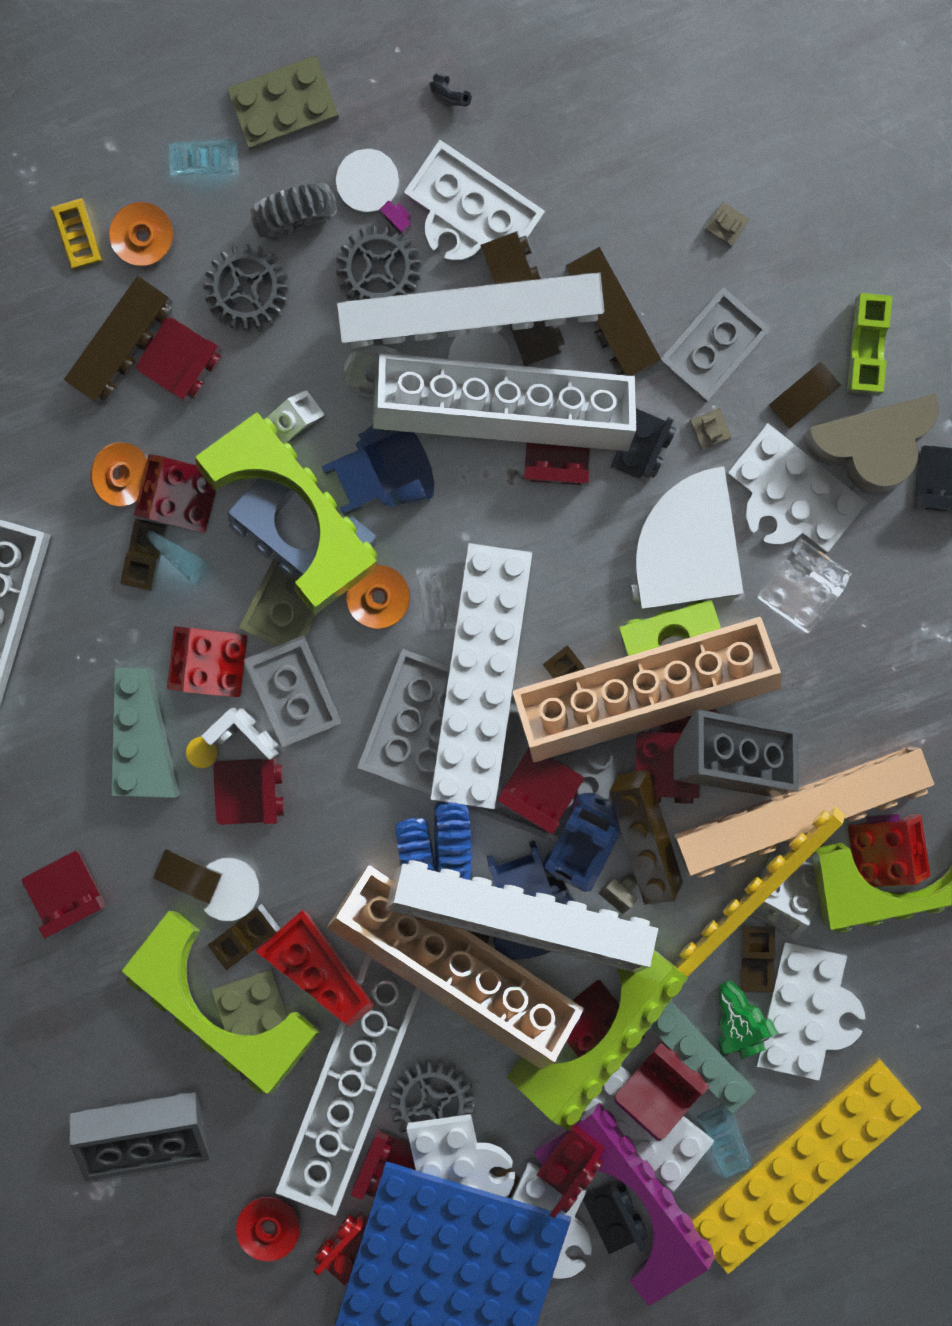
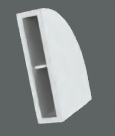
M724 466L704 470L682 480L660 498L646 517L640 530L635 550L636 584L631 585L633 603H639L640 609L744 593Z

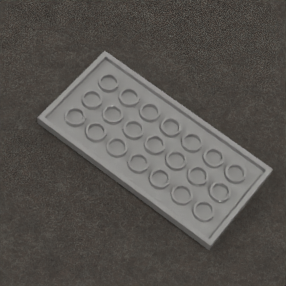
M402 648L357 768L431 795L450 666ZM512 689L495 809L468 805V809L557 843L567 821L573 813L570 807L578 795L593 793L611 801L609 791L618 774L628 773L636 753L637 736L628 734L553 757L582 775L584 781L559 820V825L555 832L551 834L497 801V798L529 747ZM583 808L578 815L579 818L607 831L609 821Z

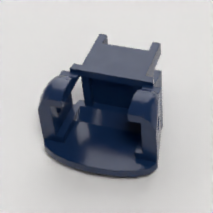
M372 424L364 432L358 434L360 441L355 444L358 450L321 466L326 475L334 472L338 475L350 502L340 507L344 516L380 500L384 506L390 505L391 509L394 510L396 508L429 502L434 496L435 484L432 468L426 451L414 432L373 429Z
M583 793L574 799L570 807L573 813L567 821L554 850L547 853L543 866L545 871H547L546 873L581 891L591 892L621 830L611 801L597 794ZM582 808L611 822L608 830L605 831L579 818L578 815Z
M535 840L529 842L532 853L496 865L493 855L487 856L488 867L495 887L504 889V885L516 886L524 889L523 894L533 897L536 896V893L548 894L555 897L556 903L567 905L568 901L576 902L563 881H557L552 875L547 877ZM493 937L495 950L511 960L529 959L552 952Z

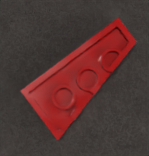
M304 910L299 912L255 951L350 1027L375 1006L313 919Z

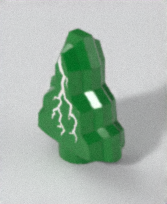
M731 980L719 985L718 1003L723 1014L718 1023L721 1037L718 1039L721 1054L727 1056L739 1052L741 1058L744 1059L766 1050L764 1041L778 1034L772 1020L764 1018L757 1006L748 1004L743 991Z

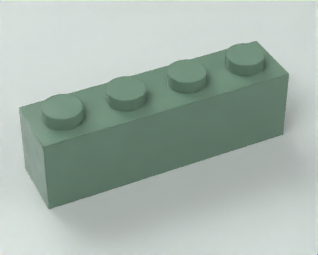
M670 1001L662 1011L659 1019L653 1022L650 1028L678 1055L685 1065L702 1076L704 1082L710 1086L708 1089L734 1114L756 1093L754 1087L678 1007Z

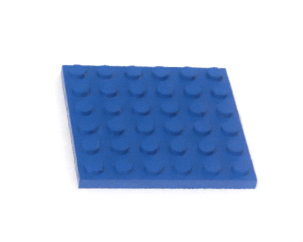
M385 1162L335 1326H536L571 1222V1217L559 1213L554 1219L549 1215L550 1210Z

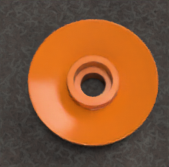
M135 202L126 205L114 216L110 225L109 237L113 250L122 260L135 266H148L160 261L170 250L173 242V227L167 214L158 206L147 202ZM140 231L148 232L149 236L146 241L138 240L137 236Z
M124 442L112 443L101 449L94 458L90 472L91 484L97 496L104 502L114 506H126L137 501L147 463L144 453L136 446ZM117 468L119 474L117 478L114 479L113 470Z
M376 565V570L347 590L346 601L350 613L359 623L370 628L381 629L390 627L402 619L409 607L410 591L406 580L398 571L388 566ZM376 591L384 593L385 599L382 603L374 602L373 594Z

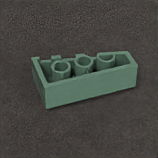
M115 668L112 796L170 798L180 796L152 668Z

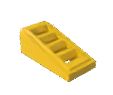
M83 198L51 207L71 270L102 261ZM79 210L80 216L63 220L62 214ZM83 223L84 228L67 233L65 227ZM87 235L88 241L74 245L70 244V239ZM91 247L92 253L77 258L74 257L73 252Z

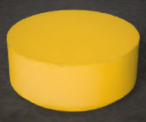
M202 736L191 740L186 748V757L194 767L207 768L218 759L219 749L217 744L210 746Z

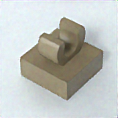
M723 202L705 231L729 247H732L750 219Z
M720 408L690 419L701 450L732 437Z
M630 874L620 882L613 878L604 885L598 894L623 914L631 909L638 900L631 893L638 883Z

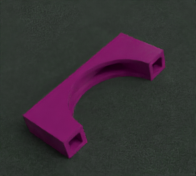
M600 1102L584 1112L575 1125L605 1147L599 1157L604 1162L598 1171L611 1175L629 1186L641 1199L649 1213L653 1227L652 1252L642 1264L637 1266L630 1282L646 1304L650 1306L708 1271L715 1258L710 1243L706 1239H702L694 1229L691 1218L686 1213H682L676 1205L671 1191L663 1187L655 1177L652 1166L647 1161H643L637 1153L632 1139L624 1135L619 1129L614 1115L609 1110H605ZM561 1127L541 1140L533 1153L542 1165L568 1133L567 1129Z

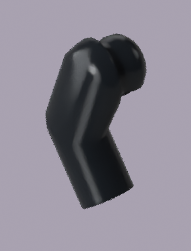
M443 73L434 74L433 82H430L431 92L447 105L463 107L470 105L472 96L469 91L451 89L448 87L450 83L449 76H445Z

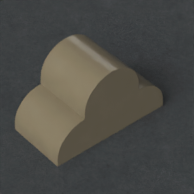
M936 393L810 427L803 436L806 447L815 459L831 466L845 465L849 479L860 490L871 494L890 492L908 478L916 466L918 459L916 443L930 431L938 417L939 404Z

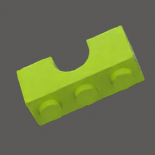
M860 293L855 298L846 393L879 396L884 392L887 360H884V347L891 321L893 299L891 295Z
M697 600L679 610H663L657 613L655 617L643 620L638 618L630 620L625 626L619 628L626 655L630 656L660 647L662 642L671 636H680L687 639L721 629L712 600L706 602Z

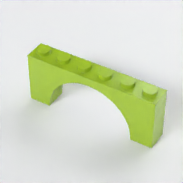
M256 412L195 456L196 467L215 491L238 480L266 479L290 488L306 502L317 522L320 541L312 564L295 581L294 590L315 615L376 570L377 560L375 558L377 553L367 541L362 543L355 534L357 533V528L347 516L342 518L337 512L336 508L338 506L333 497L328 492L322 493L316 486L318 481L308 467L303 469L296 461L298 456L292 446L287 442L283 444L276 436L278 431L271 420L268 418L263 420L259 413Z
M843 843L819 847L812 854L822 923L834 932H846L851 930L853 925L863 923L866 926L879 925L883 923V919L892 917L898 920L914 917V913L922 911L926 913H939L945 910L944 907L952 905V866L939 880L923 889L906 893H893L869 885L859 873L854 863L851 849Z
M168 911L123 968L122 972L128 976L126 982L139 992L142 990L147 992L152 997L150 1002L162 1012L168 1010L176 1017L174 1022L181 1029L188 1033L192 1030L200 1037L198 1042L211 1053H214L216 1050L225 1058L223 1063L235 1073L240 1071L248 1077V1085L260 1094L263 1092L267 1094L275 1092L322 1031L298 1011L291 1012L279 1025L258 1035L231 1033L210 1022L193 1001L187 981L189 953L200 930L179 912Z
M655 949L649 968L636 973L617 968L621 982L619 1009L610 1030L597 1046L580 1058L565 1063H552L542 1070L522 1057L507 1076L552 1122L568 1131L573 1124L579 1121L584 1110L600 1094L602 1087L613 1073L619 1070L624 1059L640 1043L642 1036L653 1022L659 1019L664 1008L680 992L682 985L688 979L686 975Z

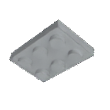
M723 287L661 357L660 362L702 399L708 402L768 334L771 328Z
M304 635L244 659V663L282 748L341 724L340 717Z

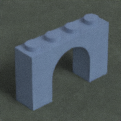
M257 479L228 512L229 527L241 538L247 536L255 543L253 545L254 548L266 558L272 556L280 563L278 567L290 578L294 576L300 578L312 564L318 549L309 551L295 549L280 538L275 528L277 514L295 492L280 483L266 479ZM352 516L350 520L357 528V533H355L362 543L367 541L374 547L377 536Z

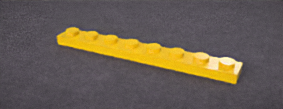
M836 806L829 813L823 810L811 823L814 827L806 835L801 832L790 843L789 847L791 850L784 857L779 854L767 866L769 872L762 879L757 876L745 888L747 894L740 901L734 898L723 910L724 917L718 922L712 920L701 932L703 937L696 944L691 941L679 954L681 959L674 966L688 977L843 824L845 814Z

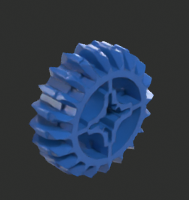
M438 801L434 809L436 872L440 873L441 869H449L459 872V878L470 880L472 847L468 805Z
M415 817L398 822L395 829L400 866L402 864L408 865V862L412 860L428 865L427 870L436 872L428 822L424 818L416 819Z

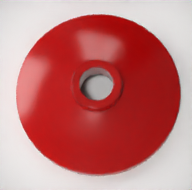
M262 1197L247 1204L241 1211L236 1224V1235L242 1249L251 1257L261 1261H275L288 1255L295 1247L300 1234V1223L294 1209L285 1201L275 1197ZM267 1221L275 1225V1229L271 1232L266 1231L263 1227V1224Z

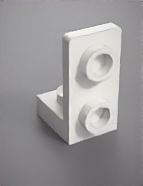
M305 390L288 398L266 418L270 419L278 431L276 436L284 444L288 443L301 430L317 423L325 414L308 391Z

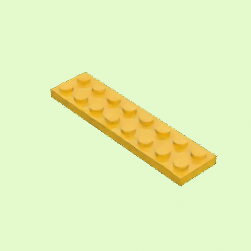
M877 1058L693 1216L691 1220L694 1224V1229L702 1239L704 1238L710 1243L716 1261L729 1274L921 1109V1106L884 1063Z

